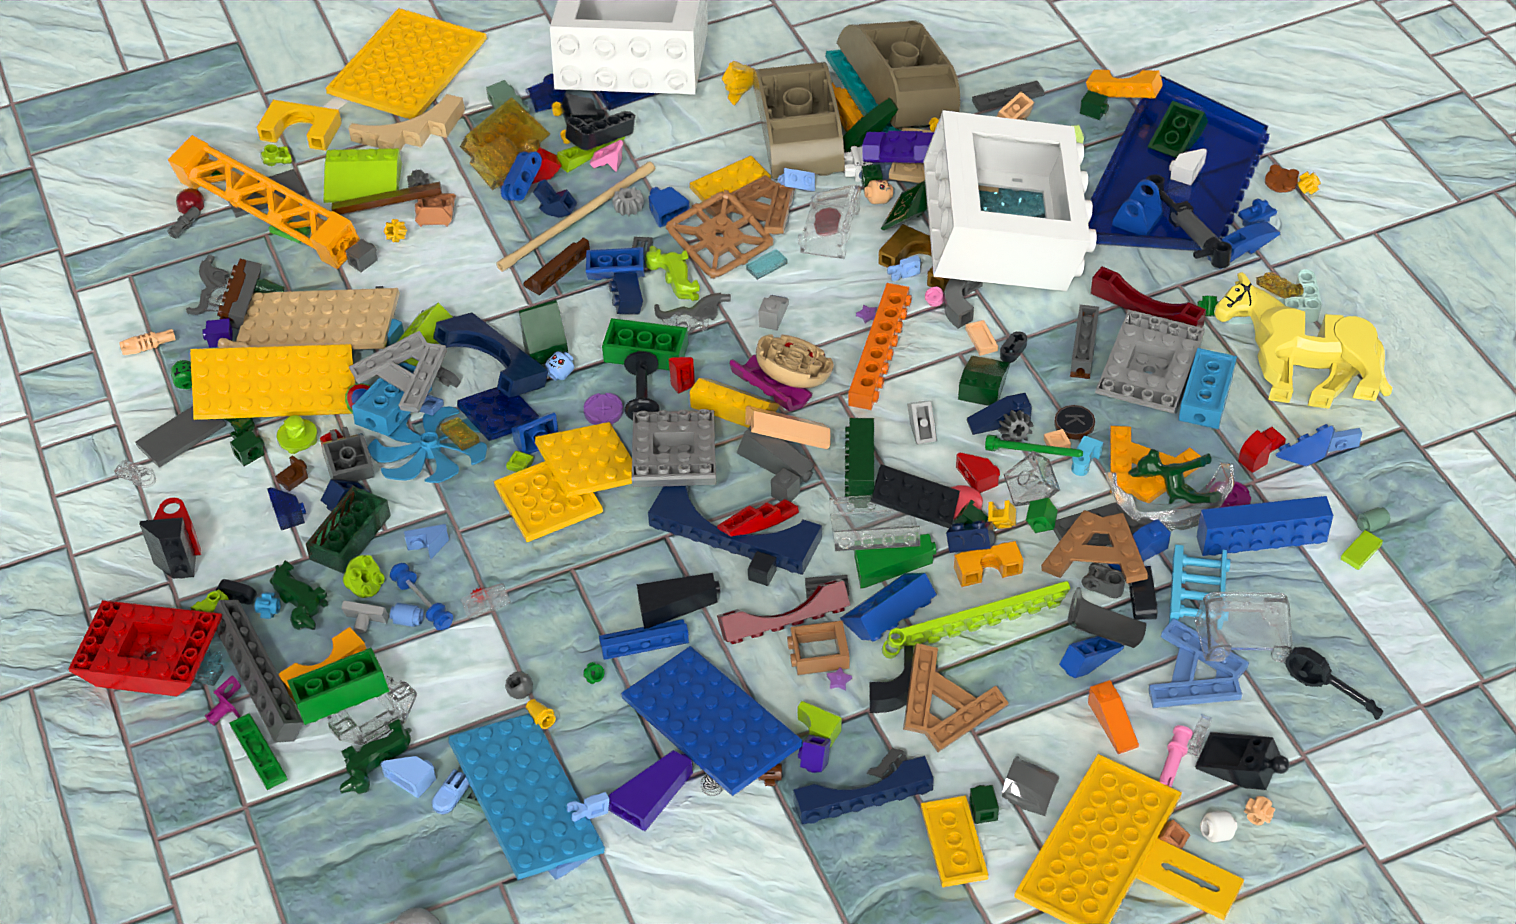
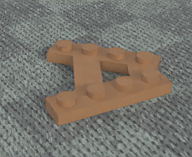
M765 175L732 192L749 212H753L756 219L766 221L764 226L766 234L784 233L795 188L784 187V185L775 183ZM760 197L772 199L770 205L755 200ZM723 199L707 207L706 211L713 217L719 215ZM728 200L725 214L727 215L731 212L741 214Z
M1084 510L1041 565L1042 571L1061 578L1073 561L1119 564L1126 583L1148 579V573L1124 513L1101 517ZM1095 533L1108 535L1112 547L1086 544Z
M916 643L914 646L903 730L925 734L937 752H940L1007 707L1009 703L996 686L975 698L935 671L938 648ZM932 694L958 711L941 721L929 713Z

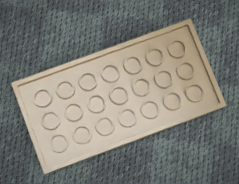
M398 288L253 293L236 342H244L249 346L259 347L351 344L352 350L386 348L389 328L400 293Z

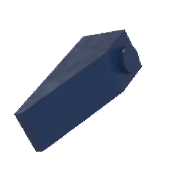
M1026 393L1010 395L967 417L966 421L972 435L990 432L1001 427L999 421L1005 420L1004 414L1009 416L1011 410H1014L1016 413L1018 410L1023 411L1024 414L1030 416L1031 421L1032 406Z

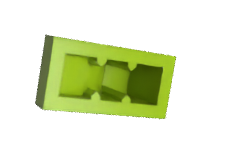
M801 701L797 707L798 720L808 727L810 735L831 739V748L842 730V718Z

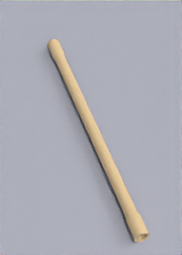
M650 161L634 173L515 252L499 260L496 263L498 269L502 272L518 260L613 198L615 192L620 191V188L626 189L627 186H631L655 171L654 164Z

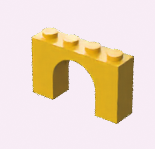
M273 100L257 125L259 138L261 141L277 143L288 126L305 122L312 124L307 133L309 148L326 151L342 124L340 112L338 109Z

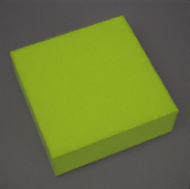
M515 450L506 467L514 472L521 471L531 466L534 457Z

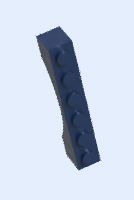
M921 756L903 761L890 776L865 788L838 790L813 784L794 789V805L801 825L813 824L822 819L839 817L841 814L859 812L864 808L881 806L887 802L904 800L907 797L918 794L924 795L929 791H933L934 777L926 757Z

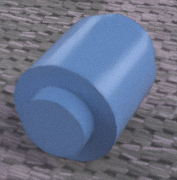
M397 603L395 607L391 608L390 619H393L394 624L410 627L422 624L424 611L418 606Z

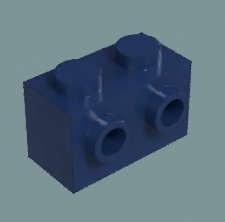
M614 273L613 280L609 282V291L613 294L612 305L616 307L617 314H640L643 299L637 273Z
M981 520L975 521L972 524L955 523L946 532L949 553L991 549L995 543L992 521L985 522Z

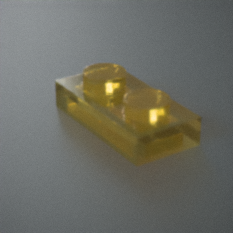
M459 417L440 424L441 431L461 450L480 443L479 436Z

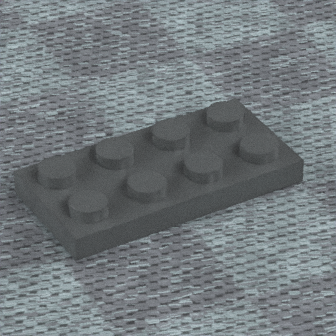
M1129 499L1088 510V512L1101 517L1124 513L1132 535L1138 529L1145 526ZM1081 513L1056 520L1054 532L1059 541ZM1095 533L1086 545L1107 546L1111 545L1107 534Z

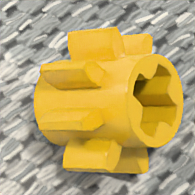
M1307 171L1299 176L1301 180L1297 183L1304 194L1309 192L1311 195L1319 190L1318 185L1321 184V181L1314 172L1309 174Z
M398 219L386 222L385 229L383 230L387 236L386 239L392 240V242H399V239H405L406 232L408 231L404 226L405 222H399Z

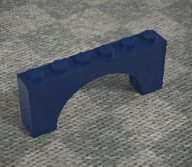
M471 312L436 322L433 339L441 345H445L446 348L467 347L482 351L497 359L505 367V370L500 371L497 389L509 398L545 387L549 370Z

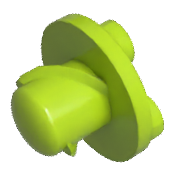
M298 415L289 416L277 431L278 444L290 454H296L299 451L305 450L315 445L318 440V433L314 423L302 419Z
M370 555L354 557L348 563L346 572L343 575L345 587L361 598H369L377 594L385 580L379 566Z

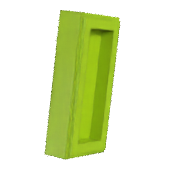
M1364 530L1341 555V560L1360 570L1382 546L1383 540Z

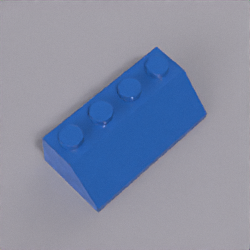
M904 573L841 616L840 619L861 640H871V642L880 639L883 636L882 633L886 630L896 628L899 625L898 622L903 618L907 619L913 616L916 609L929 605L931 599L937 596L926 573Z

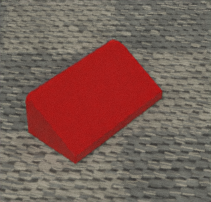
M669 358L671 386L678 394L692 388L695 384L693 358Z

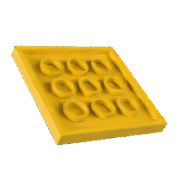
M610 422L535 437L537 448L567 498L632 484V458Z
M546 461L494 481V487L526 542L603 512L602 506L593 492L567 498Z

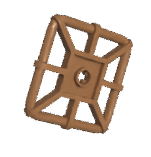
M729 190L719 192L699 204H693L692 208L666 223V229L684 251H687L688 257L690 256L702 271L713 279L724 275L739 265H745L748 263V260L772 246L774 241L770 234L765 233L764 227L756 220L753 212H749L732 193H729ZM723 199L721 213L710 219L703 210ZM728 200L744 216L734 223L725 214ZM695 214L703 222V224L697 227L679 225V223ZM750 223L762 237L744 235L739 228ZM679 233L695 235L700 242L695 245H689ZM716 233H722L723 237L720 235L716 236ZM742 243L759 245L745 254L736 248V246ZM705 247L714 256L712 269L697 254V252ZM729 251L736 258L717 269L718 257Z

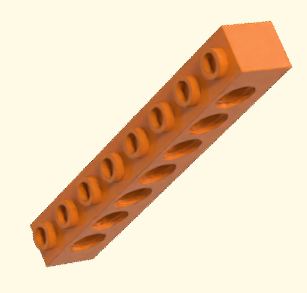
M886 283L848 392V406L872 410L874 403L878 402V390L883 388V375H887L889 369L888 360L892 361L893 347H896L898 343L897 334L901 333L903 327L902 319L905 320L907 316L906 307L911 305L912 295H909L908 286Z

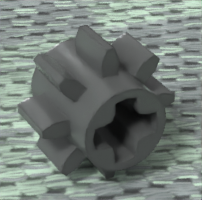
M414 170L411 176H407L408 188L430 184L428 173H424L422 170Z

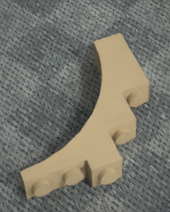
M446 94L429 111L418 117L395 124L372 126L351 123L349 126L351 141L379 149L399 148V151H401L405 144L422 147L430 134L447 138L465 112L463 98Z

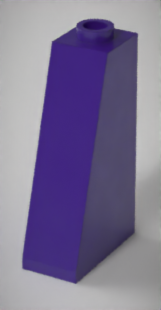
M674 750L610 793L608 795V811L645 832L693 774L692 760L685 754H679Z

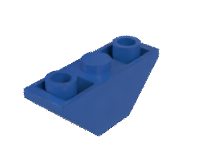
M1325 424L1316 429V434L1309 436L1307 433L1297 438L1298 443L1292 446L1290 443L1279 447L1280 452L1276 453L1277 458L1303 466H1309L1325 458L1335 432V427Z

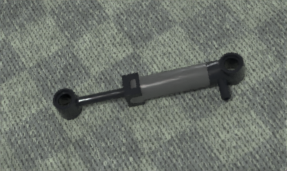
M1155 174L1146 177V180L1156 184L1160 199L1170 208L1169 222L1174 227L1180 226L1202 249L1194 251L1193 257L1198 259L1209 256L1214 267H1228L1231 260V244L1221 241L1193 213L1194 207L1188 201L1175 203L1164 192V177ZM1145 185V193L1152 195L1153 189Z

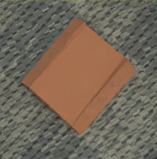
M447 193L418 199V202L415 203V221L420 227L422 225H446L447 227L452 220L456 195L454 193Z

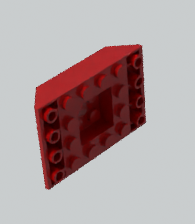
M102 600L68 669L71 673L96 687L177 697L192 685L222 619V614ZM156 652V654L147 657L149 653Z

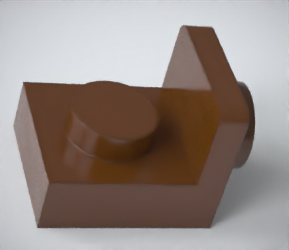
M293 455L289 457L291 465L275 476L276 481L289 492L308 479L307 465L302 459L298 460Z

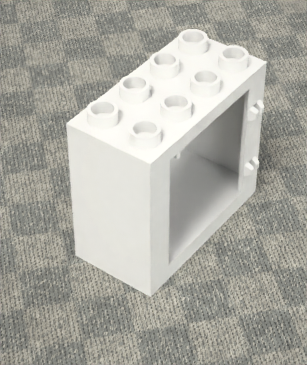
M558 0L550 24L554 88L695 94L708 32L707 0Z
M942 111L923 161L934 277L1067 291L1073 277H1080L1082 275L1084 255L1086 252L1094 251L1097 235L1095 229H1089L1088 222L1092 215L1091 200L1084 199V193L1088 185L1087 171L1080 170L1084 156L1083 143L1076 142L1074 126ZM978 185L1012 189L1013 191L1040 192L1043 194L1046 218L981 211Z

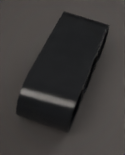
M1145 566L1148 579L1128 583L1134 620L1157 619V602L1151 566Z

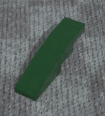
M891 98L886 99L873 108L843 136L844 153L851 152V146L861 147L867 132L883 131L899 110Z

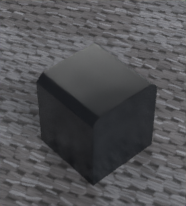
M757 551L748 566V580L769 586L777 571L776 557Z

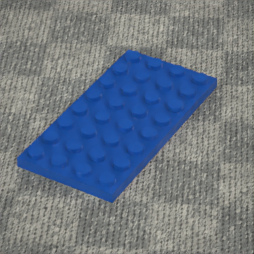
M691 646L621 693L622 699L731 796L737 794L803 746L801 738Z

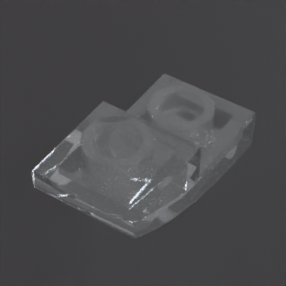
M503 583L482 589L460 599L470 620L489 610L494 612L511 603Z

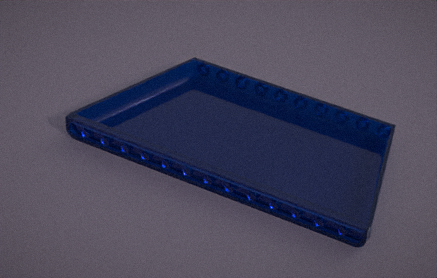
M1160 75L1163 86L1156 98L1140 99L1090 199L1092 202V215L1088 222L1089 229L1096 230V245L1187 251L1202 250L1180 226L1174 227L1169 222L1170 208L1162 200L1163 215L1148 236L1137 235L1112 225L1117 212L1122 204L1129 199L1137 184L1149 175L1154 174L1164 177V192L1175 203L1188 201L1194 207L1193 213L1222 241L1223 237L1228 235L1230 228L1228 225L1232 226L1234 213L1237 214L1239 210V201H1243L1244 190H1247L1249 187V178H1253L1254 167H1257L1260 161L1259 155H1263L1264 144H1268L1270 134L1267 133L1268 125ZM1172 101L1205 112L1208 120L1200 138L1188 151L1207 149L1205 164L1192 185L1170 179L1171 171H1169L1172 160H1176V158L1147 147ZM1142 185L1141 188L1145 193V185Z

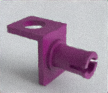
M233 675L213 692L219 699V703L204 715L213 726L228 712H232L237 718L241 717L235 707L227 701L241 688L240 683ZM230 684H233L232 689L229 692L224 693L226 687Z

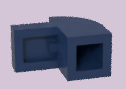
M546 179L541 180L533 191V194L541 202L539 209L549 216L561 218L570 215L577 204V201L567 189L555 192Z

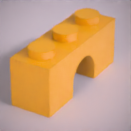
M1016 541L1005 542L992 546L991 549L955 554L954 570L961 587L982 583L983 569L986 567L997 569L1002 578L1022 574L1024 560Z

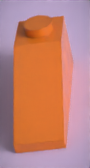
M1109 680L1091 686L1088 704L1116 752L1121 754L1138 748L1139 744L1121 697L1112 682Z

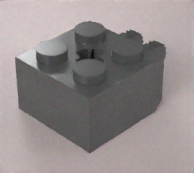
M346 426L342 427L344 438L338 439L335 429L330 430L332 440L322 443L323 455L330 478L348 481H361L373 478V464L364 435L361 433L350 436Z

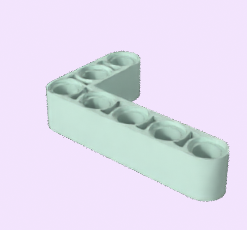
M1303 269L1299 271L1295 290L1297 297L1275 298L1287 307L1305 311V323H1312L1319 319L1322 301L1315 273L1309 269ZM1250 316L1233 317L1226 321L1229 324H1253Z

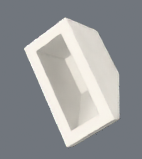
M1207 149L1179 154L1176 160H1172L1170 164V179L1192 185L1205 164Z

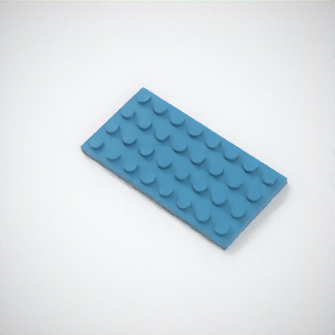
M530 713L449 736L448 742L517 880L555 869L557 865L581 861L604 853L605 847L590 819H587L585 816L578 821H572V813L577 811L567 812L568 803L573 801L581 802L541 727L535 724Z

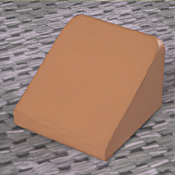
M1171 820L1166 823L1158 839L1182 849L1190 834L1176 821Z

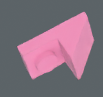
M619 140L595 151L589 164L596 168L608 163L617 172L622 161L623 141Z

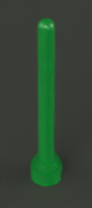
M988 434L985 441L986 451H995L1003 448L1070 457L1083 456L1081 449L1005 441L997 438L996 435Z

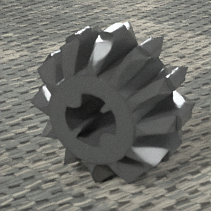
M1011 410L1009 416L1004 414L1005 420L999 421L1001 427L998 428V431L1002 434V439L1014 442H1021L1022 439L1028 441L1027 434H1033L1030 428L1034 426L1030 421V416L1024 414L1021 410H1018L1017 413Z

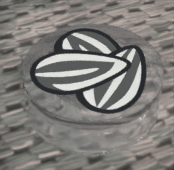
M708 774L702 777L701 789L703 793L709 796H716L723 791V788Z

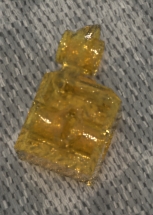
M501 135L476 151L471 158L470 164L488 186L494 190L504 183L517 155L520 152H536L541 147L540 139L538 137L533 140L530 138L518 148L514 142Z

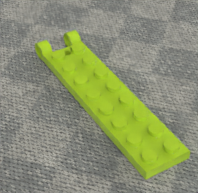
M1068 581L902 629L894 628L889 632L887 640L882 646V654L886 658L892 659L898 655L900 649H904V646H913L914 649L916 643L928 642L932 644L940 641L945 636H949V638L956 637L962 631L969 630V632H974L986 624H989V626L997 625L1006 618L1015 620L1026 612L1032 615L1041 611V608L1046 606L1049 609L1056 608L1061 605L1060 602L1066 598L1071 588ZM892 634H899L901 636L898 639H891ZM889 644L892 648H896L897 652L889 653L885 646Z

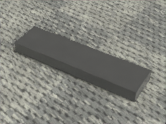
M1036 80L972 96V102L978 112L1005 106L1020 92L1030 99L1044 96V89Z

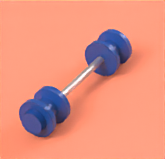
M406 563L394 565L390 572V578L397 582V586L401 590L411 588L429 608L426 612V618L430 622H434L433 625L437 630L449 628L453 621L452 613L445 611L446 608L442 603L432 605L414 586L417 575L413 571H409V566Z

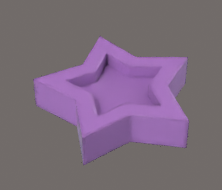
M863 304V309L857 312L856 316L862 318L864 323H867L870 320H874L877 307L869 308Z
M841 667L834 673H827V677L831 681L830 689L838 687L846 691V683L852 679L851 675L845 674Z

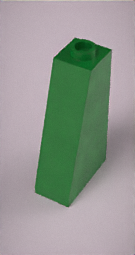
M930 534L854 542V558L860 589L933 564V555H936V544L931 542Z

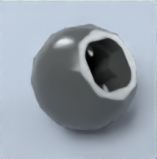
M522 671L514 672L506 679L505 688L510 697L524 699L532 692L533 682L528 674Z

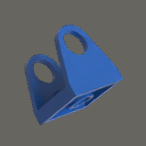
M1141 180L1129 199L1122 204L1113 219L1112 225L1147 238L1163 215V207L1156 184L1150 180ZM1141 186H1150L1153 189V194L1148 195L1144 193Z

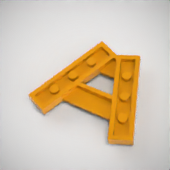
M1128 426L1110 427V493L1132 494L1143 504L1148 505L1166 492L1165 481L1160 475L1145 478L1132 477L1128 474L1132 469V463L1137 465L1138 461L1151 450L1131 442V427ZM1190 447L1177 457L1159 452L1163 465L1184 463L1201 457ZM1198 468L1183 472L1184 478L1190 475Z

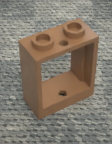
M843 621L790 627L791 636H787L788 649H793L790 659L792 667H796L797 675L834 671L840 667L841 669H849L850 655ZM835 639L838 654L801 659L798 644Z

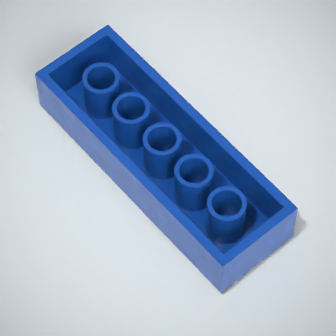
M1327 496L1203 509L1200 513L1196 537L1202 556L1222 554V550H1227V553H1238L1307 544H1321L1328 540L1334 515Z

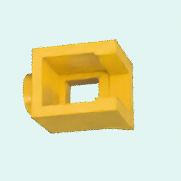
M1005 500V509H997L993 502H988V522L992 521V524L997 529L1012 528V526H1016V508L1009 500Z

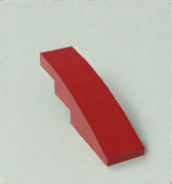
M786 499L776 505L766 502L757 509L749 505L717 525V527L729 536L750 534L779 524L798 514L799 510L797 505Z

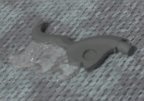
M210 254L201 262L199 267V275L206 288L201 291L198 307H187V314L199 315L210 311L218 312L219 306L224 305L222 298L224 292L229 290L227 289V283L230 278L229 273L223 269L213 267L211 264L215 258Z
M721 292L710 294L701 298L691 308L683 306L669 311H661L659 304H655V316L661 319L664 325L687 327L688 335L697 327H701L700 332H703L709 327V319L714 320L716 318L718 304L721 302H731V294H721Z

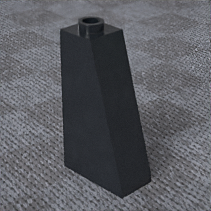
M713 573L637 584L644 629L718 603L717 594L720 593L719 581L714 580Z

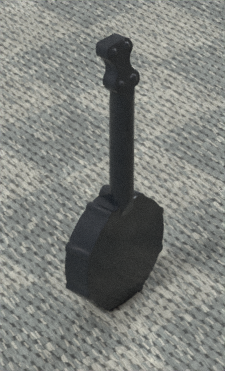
M1294 647L1284 662L1290 675L1305 686L1322 687L1323 684H1331L1365 706L1366 710L1371 712L1376 720L1383 714L1382 708L1377 707L1374 700L1368 699L1333 676L1326 658L1311 648Z

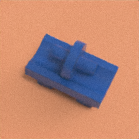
M1257 198L1253 200L1252 206L1239 211L1238 216L1243 220L1242 225L1246 227L1259 222H1269L1270 217L1277 215V210L1272 208L1267 200L1262 201Z

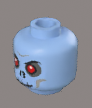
M555 352L545 363L546 369L549 370L548 376L555 381L566 379L574 370L573 357L567 352Z

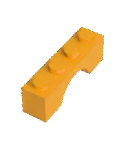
M1093 70L1086 81L1088 90L1108 97L1156 98L1163 86L1159 70H1142L1135 76L1123 79L1113 77L1110 70Z
M350 627L332 638V652L323 662L311 666L294 663L278 674L294 702L295 700L287 680L366 650L365 642Z

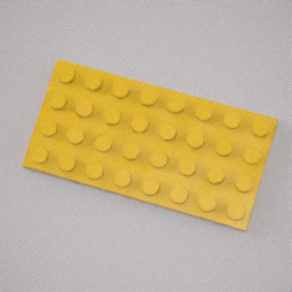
M351 344L190 349L194 420L352 414L345 403V394L348 388L355 384L354 376L349 369V366L353 365Z
M1097 754L1017 888L1015 898L1068 924H1110L1150 850L1180 801L1182 792Z

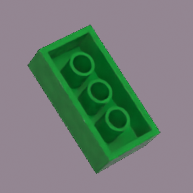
M611 318L602 344L603 360L606 363L624 365L626 357L631 353L646 351L652 353L658 359L659 365L657 369L670 370L669 358L685 357L688 347L687 327Z
M372 647L287 680L305 725L317 722L319 719L337 714L344 709L359 705L364 701L379 697L390 691Z

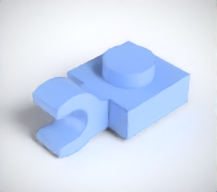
M918 255L902 259L899 265L889 266L887 273L888 275L891 274L892 281H897L900 277L904 279L920 274L921 260Z
M604 792L585 798L583 804L576 801L567 804V812L577 811L572 813V821H578L585 816L587 819H592L607 814L609 797Z

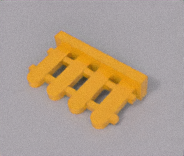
M832 83L841 125L847 132L864 116L853 99H851L846 88L841 89V87H836Z

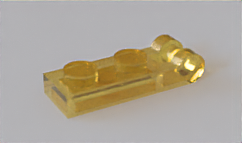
M1267 272L1263 276L1256 277L1257 285L1284 299L1290 298L1292 295L1298 296L1304 293L1302 284H1293L1287 281L1286 278H1281L1273 272Z

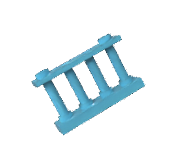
M1175 545L1172 563L1169 623L1173 619L1179 621V618H1183V616L1216 619L1217 631H1222L1223 623L1228 621V610H1225L1226 572L1230 570V559H1227V550H1222L1221 560L1187 557V554H1183L1184 545ZM1189 565L1220 569L1219 577L1188 574L1186 571H1182V567ZM1185 582L1219 585V594L1189 591L1181 588V585L1185 584ZM1184 599L1218 602V611L1187 608L1184 605H1180V602L1184 601Z

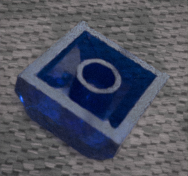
M548 74L544 77L543 82L525 89L533 104L535 113L552 109L554 102L561 104L565 93H567L566 89L554 88L553 74Z

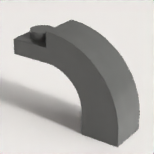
M950 279L947 283L944 310L948 320L957 329L973 321L974 307L964 297L981 288L983 282Z

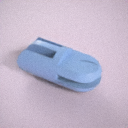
M453 769L432 800V807L436 813L444 815L451 812L466 792L470 784L467 778H465L464 773Z

